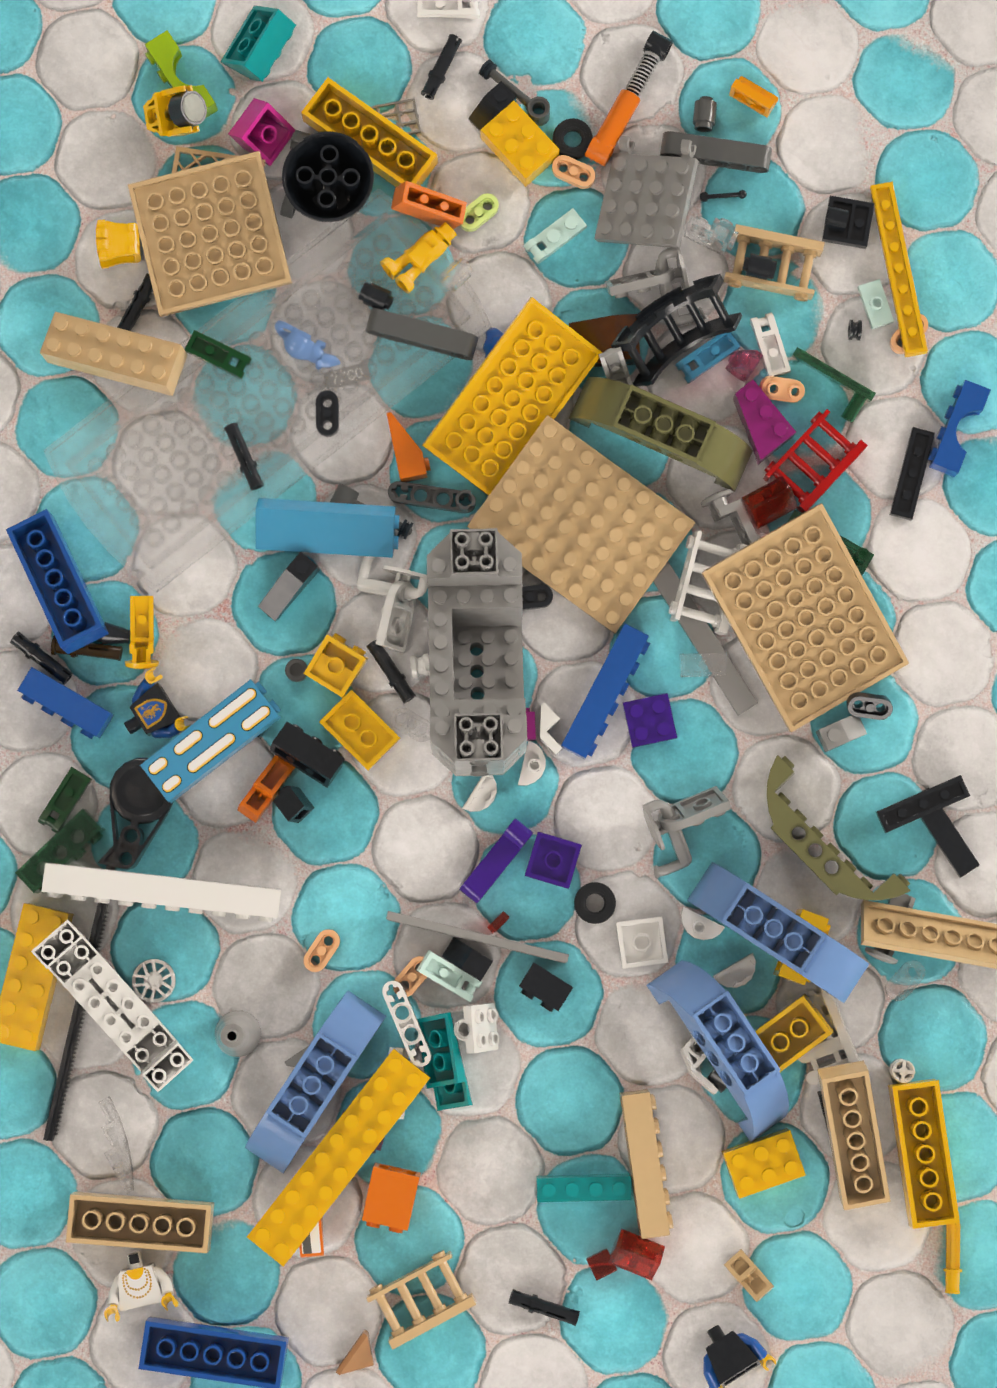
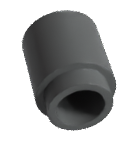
M702 96L699 100L695 101L693 115L695 130L710 132L713 126H715L717 102L713 101V98Z

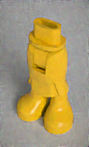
M444 222L439 228L435 226L432 230L423 234L414 245L404 250V254L399 258L393 260L386 257L380 261V265L392 280L395 279L397 286L409 294L414 289L416 278L421 273H424L426 268L446 251L447 247L451 245V240L457 234ZM409 263L412 264V267H411L408 271H406L405 273L400 274L401 271H402Z

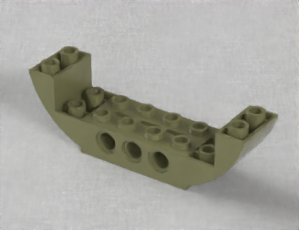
M588 377L569 416L570 420L588 428L593 423L716 478L715 484L731 489L733 492H735L753 452L744 440L717 424L716 421L632 384L628 385L607 378Z
M777 755L770 769L767 781V804L773 822L771 829L835 895L841 893L862 900H886L910 892L911 890L908 888L910 885L909 881L902 874L896 876L894 873L872 892L870 889L873 885L864 876L860 879L854 873L857 869L847 859L843 862L837 856L840 853L839 850L831 842L826 845L821 840L824 835L815 826L810 828L805 823L807 818L798 809L793 811L788 806L791 802L782 792L778 795L775 793L795 774L792 770L794 764L786 756L781 759ZM800 827L804 829L806 835L802 840L793 838L792 831L795 828ZM812 844H818L822 848L820 856L812 857L809 854L808 849ZM835 861L838 865V871L835 874L826 872V862Z

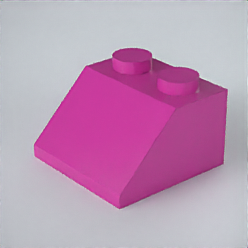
M253 98L228 135L249 153L260 151L262 159L266 161L265 164L271 166L291 139L295 129L268 102Z

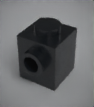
M288 785L283 787L278 792V796L273 800L288 822L299 823L314 809V806L302 790L295 786Z

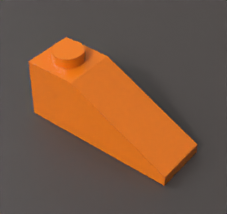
M388 412L387 418L400 481L410 482L428 478L426 471H431L428 457H423L422 450L395 416Z

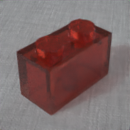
M782 476L742 497L746 511L751 515L753 523L758 529L798 508L793 490Z
M621 1229L613 1244L608 1263L652 1281L661 1264L665 1246L649 1239H642L639 1235Z

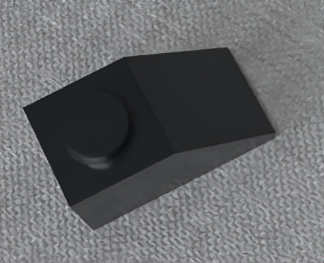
M500 81L483 97L468 120L480 131L511 102H516V96Z
M453 937L442 955L443 958L479 981L483 979L493 962Z

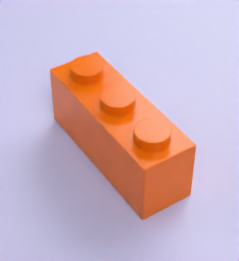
M405 181L395 188L391 209L438 226L446 222L454 229L463 224L467 202Z

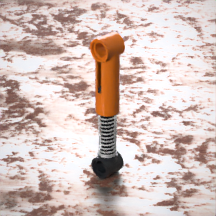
M654 30L651 32L643 48L642 60L639 61L640 63L626 87L617 96L597 135L590 142L585 157L604 167L607 165L620 136L640 103L638 96H641L642 89H645L646 82H649L648 79H650L652 72L656 69L655 65H658L659 61L665 60L673 40Z

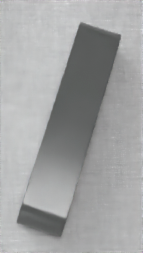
M673 131L663 133L660 156L681 157L682 139L691 140V145L697 146L693 158L699 161L698 164L756 173L769 172L772 148L769 146Z
M377 308L371 309L365 332L377 337L464 360H473L479 339L471 333Z

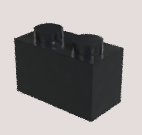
M534 962L519 984V987L522 988L520 993L531 1000L534 996L542 1001L540 1005L550 1012L554 1009L559 1011L573 989L572 986Z

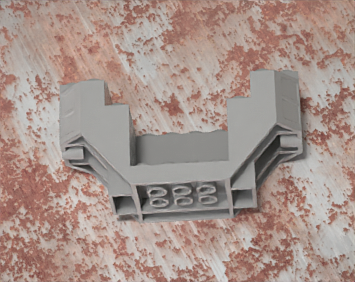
M497 528L450 529V533L427 555L431 753L455 776L504 775L527 749V717L524 698L522 645V553L497 531ZM478 647L482 649L483 652L482 654L475 656L471 654L470 651L473 648ZM478 669L483 672V675L475 678L471 675V672ZM474 692H481L484 697L474 700L471 695Z

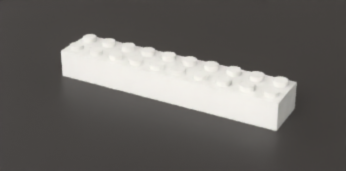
M45 863L41 891L47 892V897L63 898V894L71 895V900L85 901L87 897H94V902L108 904L111 899L118 900V905L133 906V902L142 903V908L155 909L157 905H164L165 910L179 912L180 907L189 908L188 913L202 914L203 910L212 911L213 916L226 917V913H235V918L249 919V916L253 915L259 916V921L272 922L273 918H278L281 889L56 863Z

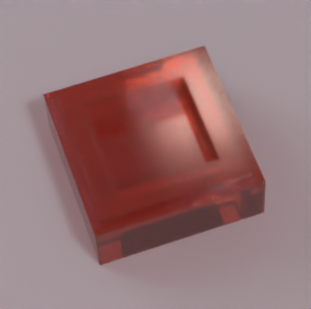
M503 911L487 928L492 933H495L509 919V916Z
M607 1248L586 1258L596 1280L617 1271V1267Z

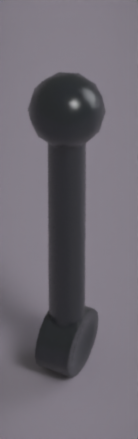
M745 190L722 194L702 192L700 200L706 202L708 199L730 197L744 199L747 193Z

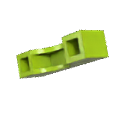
M168 30L145 44L147 49L145 56L151 65H157L159 69L157 74L163 83L168 82L171 88L183 85L189 86L180 81L176 76V66L182 54ZM192 86L193 91L199 93L205 100L207 106L206 118L217 112L216 103L205 86Z

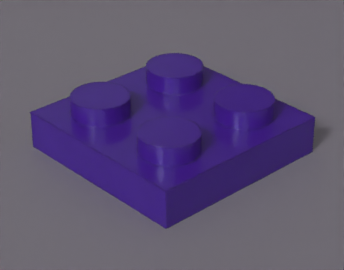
M668 693L622 703L632 748L677 739Z
M537 832L525 876L569 889L582 845Z

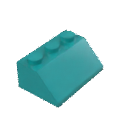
M254 5L220 62L251 80L263 82L269 75L275 60L280 57L284 45L292 37L296 24L277 8Z

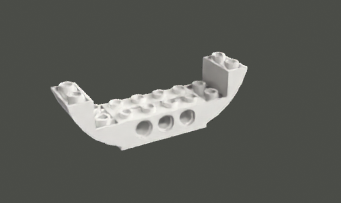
M68 919L31 951L141 1071L143 1077L157 1092L193 1061L192 1057L155 1014Z

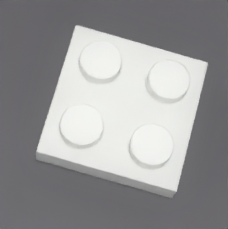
M662 916L616 922L622 969L669 963Z

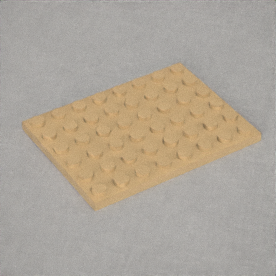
M547 415L467 527L469 529L497 528V531L522 553V567L615 634L696 522Z
M822 503L701 572L789 732L795 731L843 703L851 694L867 689L909 664Z

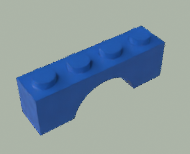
M965 380L961 386H956L952 396L956 398L953 406L949 405L944 416L948 420L945 427H940L936 437L939 443L937 448L933 447L929 454L928 460H931L929 468L952 477L959 473L967 452L960 446L957 440V425L961 419L967 416L979 415L983 411L991 389Z

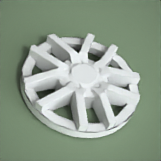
M149 959L137 966L132 976V987L139 998L150 1003L161 1002L168 998L176 984L175 973L171 966L159 959ZM155 963L162 964L163 967L157 971ZM146 964H152L153 972L148 971ZM142 967L144 969L145 975L138 974L139 970ZM167 968L170 974L163 977L160 973ZM136 977L144 978V983L136 984ZM171 977V986L164 982V980ZM162 985L170 989L166 994L160 989ZM145 986L142 994L139 992L137 987ZM148 989L152 990L151 998L145 997ZM156 991H158L162 995V997L154 999Z

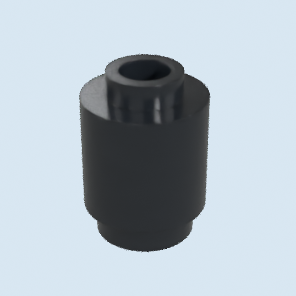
M751 253L750 257H745L742 270L746 271V276L763 280H767V278L773 279L777 261H773L770 257Z
M365 282L358 299L362 300L363 304L369 307L389 310L394 297L391 296L392 291L374 283L368 284Z

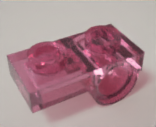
M738 350L728 359L729 364L725 369L739 380L746 382L763 355L758 350Z

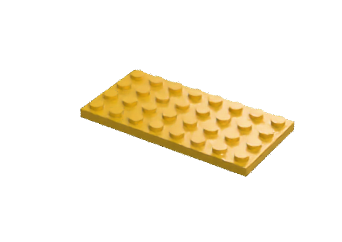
M530 297L422 446L489 496L548 415L552 419L556 418L600 358L599 354L602 352L533 297Z

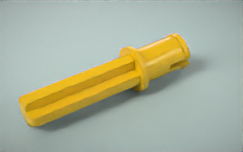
M960 1223L946 1224V1268H943V1271H945V1293L960 1294V1272H962V1269H960Z

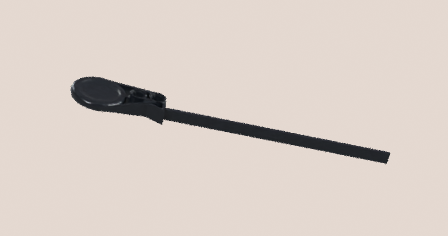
M135 758L125 762L115 771L110 782L109 800L113 846L98 862L107 865L106 869L116 870L117 867L122 869L136 867L173 803L165 799L140 766L148 758ZM116 811L122 818L131 822V825L122 829L120 837L118 834ZM159 820L144 842V832L139 827V824H149ZM134 829L138 837L135 842L131 843L127 839V834L130 830ZM126 852L132 855V862L129 865H125L122 862V856ZM98 903L89 942L98 952L100 951L98 948L101 947L99 943H102L100 939H104L101 937L104 934L102 931L105 930L103 926H106L104 922H108L105 920V918H108L106 914L109 913L107 912V903ZM75 1000L43 1138L46 1141H53L55 1135H58L56 1131H59L57 1127L60 1126L58 1122H62L59 1118H62L60 1116L63 1113L61 1110L64 1109L62 1105H65L63 1101H66L64 1097L67 1096L65 1092H68L66 1088H69L67 1084L70 1083L68 1080L71 1079L68 1076L72 1075L70 1071H73L71 1067L74 1066L71 1063L75 1062L72 1059L76 1058L74 1050L78 1049L75 1046L79 1045L76 1042L80 1041L77 1037H80L78 1033L82 1032L79 1029L83 1028L80 1024H84L81 1020H84L82 1016L86 1015L83 1013L86 1010L77 1000Z

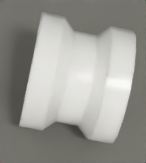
M423 654L422 657L411 655L410 661L413 678H418L419 675L430 676L429 654Z
M896 1059L890 1064L889 1074L895 1081L908 1083L914 1078L915 1067L910 1061Z

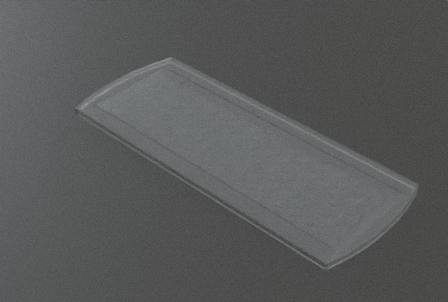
M379 188L370 194L367 202L358 212L344 220L336 221L287 259L292 284L239 297L197 330L252 358L250 364L246 365L243 371L245 374L242 380L187 353V358L173 396L127 384L43 450L58 484L89 531L117 561L155 592L165 587L255 516L258 498L276 499L455 358L365 332L372 307L363 304V301L358 299L365 282L368 284L374 283L392 291L393 303L390 309H385V311L471 333L478 338L492 328L478 296L447 250L432 262L424 273H421L416 278L414 289L409 294L401 290L397 286L395 279L392 280L380 265V261L386 257L393 260L399 258L404 254V250L409 249L429 230L417 218L392 210L393 198ZM409 263V264L401 271L400 274L405 273L406 271H408V270L412 267V264ZM278 320L286 322L311 335V341L314 343L317 340L325 342L326 347L322 350L327 354L336 356L341 364L318 370L315 367L316 365L308 360L292 358L285 350L283 339L275 330V323ZM191 335L180 343L184 349ZM233 358L230 365L236 367L238 360ZM325 390L334 392L339 400V430L332 437L320 435L316 428V397ZM326 400L323 405L329 407L332 402ZM329 422L324 424V428L327 430L332 427V424ZM231 423H238L253 461L257 462L258 466L256 468L264 483V486L257 490H250L244 473H241L239 469L241 465L224 430V427Z

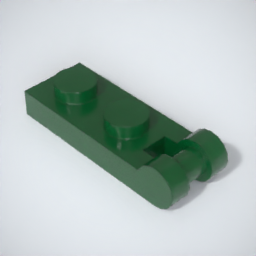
M196 330L193 331L184 349L186 353L241 380L245 374L243 371L246 365H249L252 360L249 356ZM233 358L238 360L236 367L230 365Z
M71 767L40 815L38 822L42 825L50 826L51 830L58 834L92 779ZM53 811L60 814L57 820L51 817Z

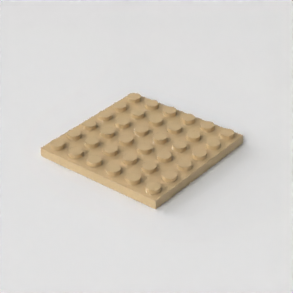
M260 151L128 184L160 317L292 284Z

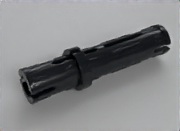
M449 34L448 40L433 70H430L428 73L429 78L421 91V95H425V98L429 100H434L440 84L444 83L446 79L445 74L462 43V39H458V36Z
M146 273L138 290L134 291V297L117 328L131 331L146 303L150 302L153 288L148 273Z
M238 423L227 425L224 427V430L241 465L239 469L241 473H244L250 490L253 491L263 487L264 483L256 468L258 466L257 462L253 461Z
M19 631L10 640L12 645L21 650L27 659H32L56 677L62 684L65 685L71 679L73 673L39 648L40 645L38 643H33Z
M376 640L366 646L385 673L389 680L388 684L391 688L395 689L403 703L405 704L416 697L407 684L405 675L400 673L384 647L377 645Z
M512 1289L508 1304L527 1309L529 1313H540L576 1326L580 1314L578 1310L570 1309L538 1298V1295L525 1294L515 1289Z

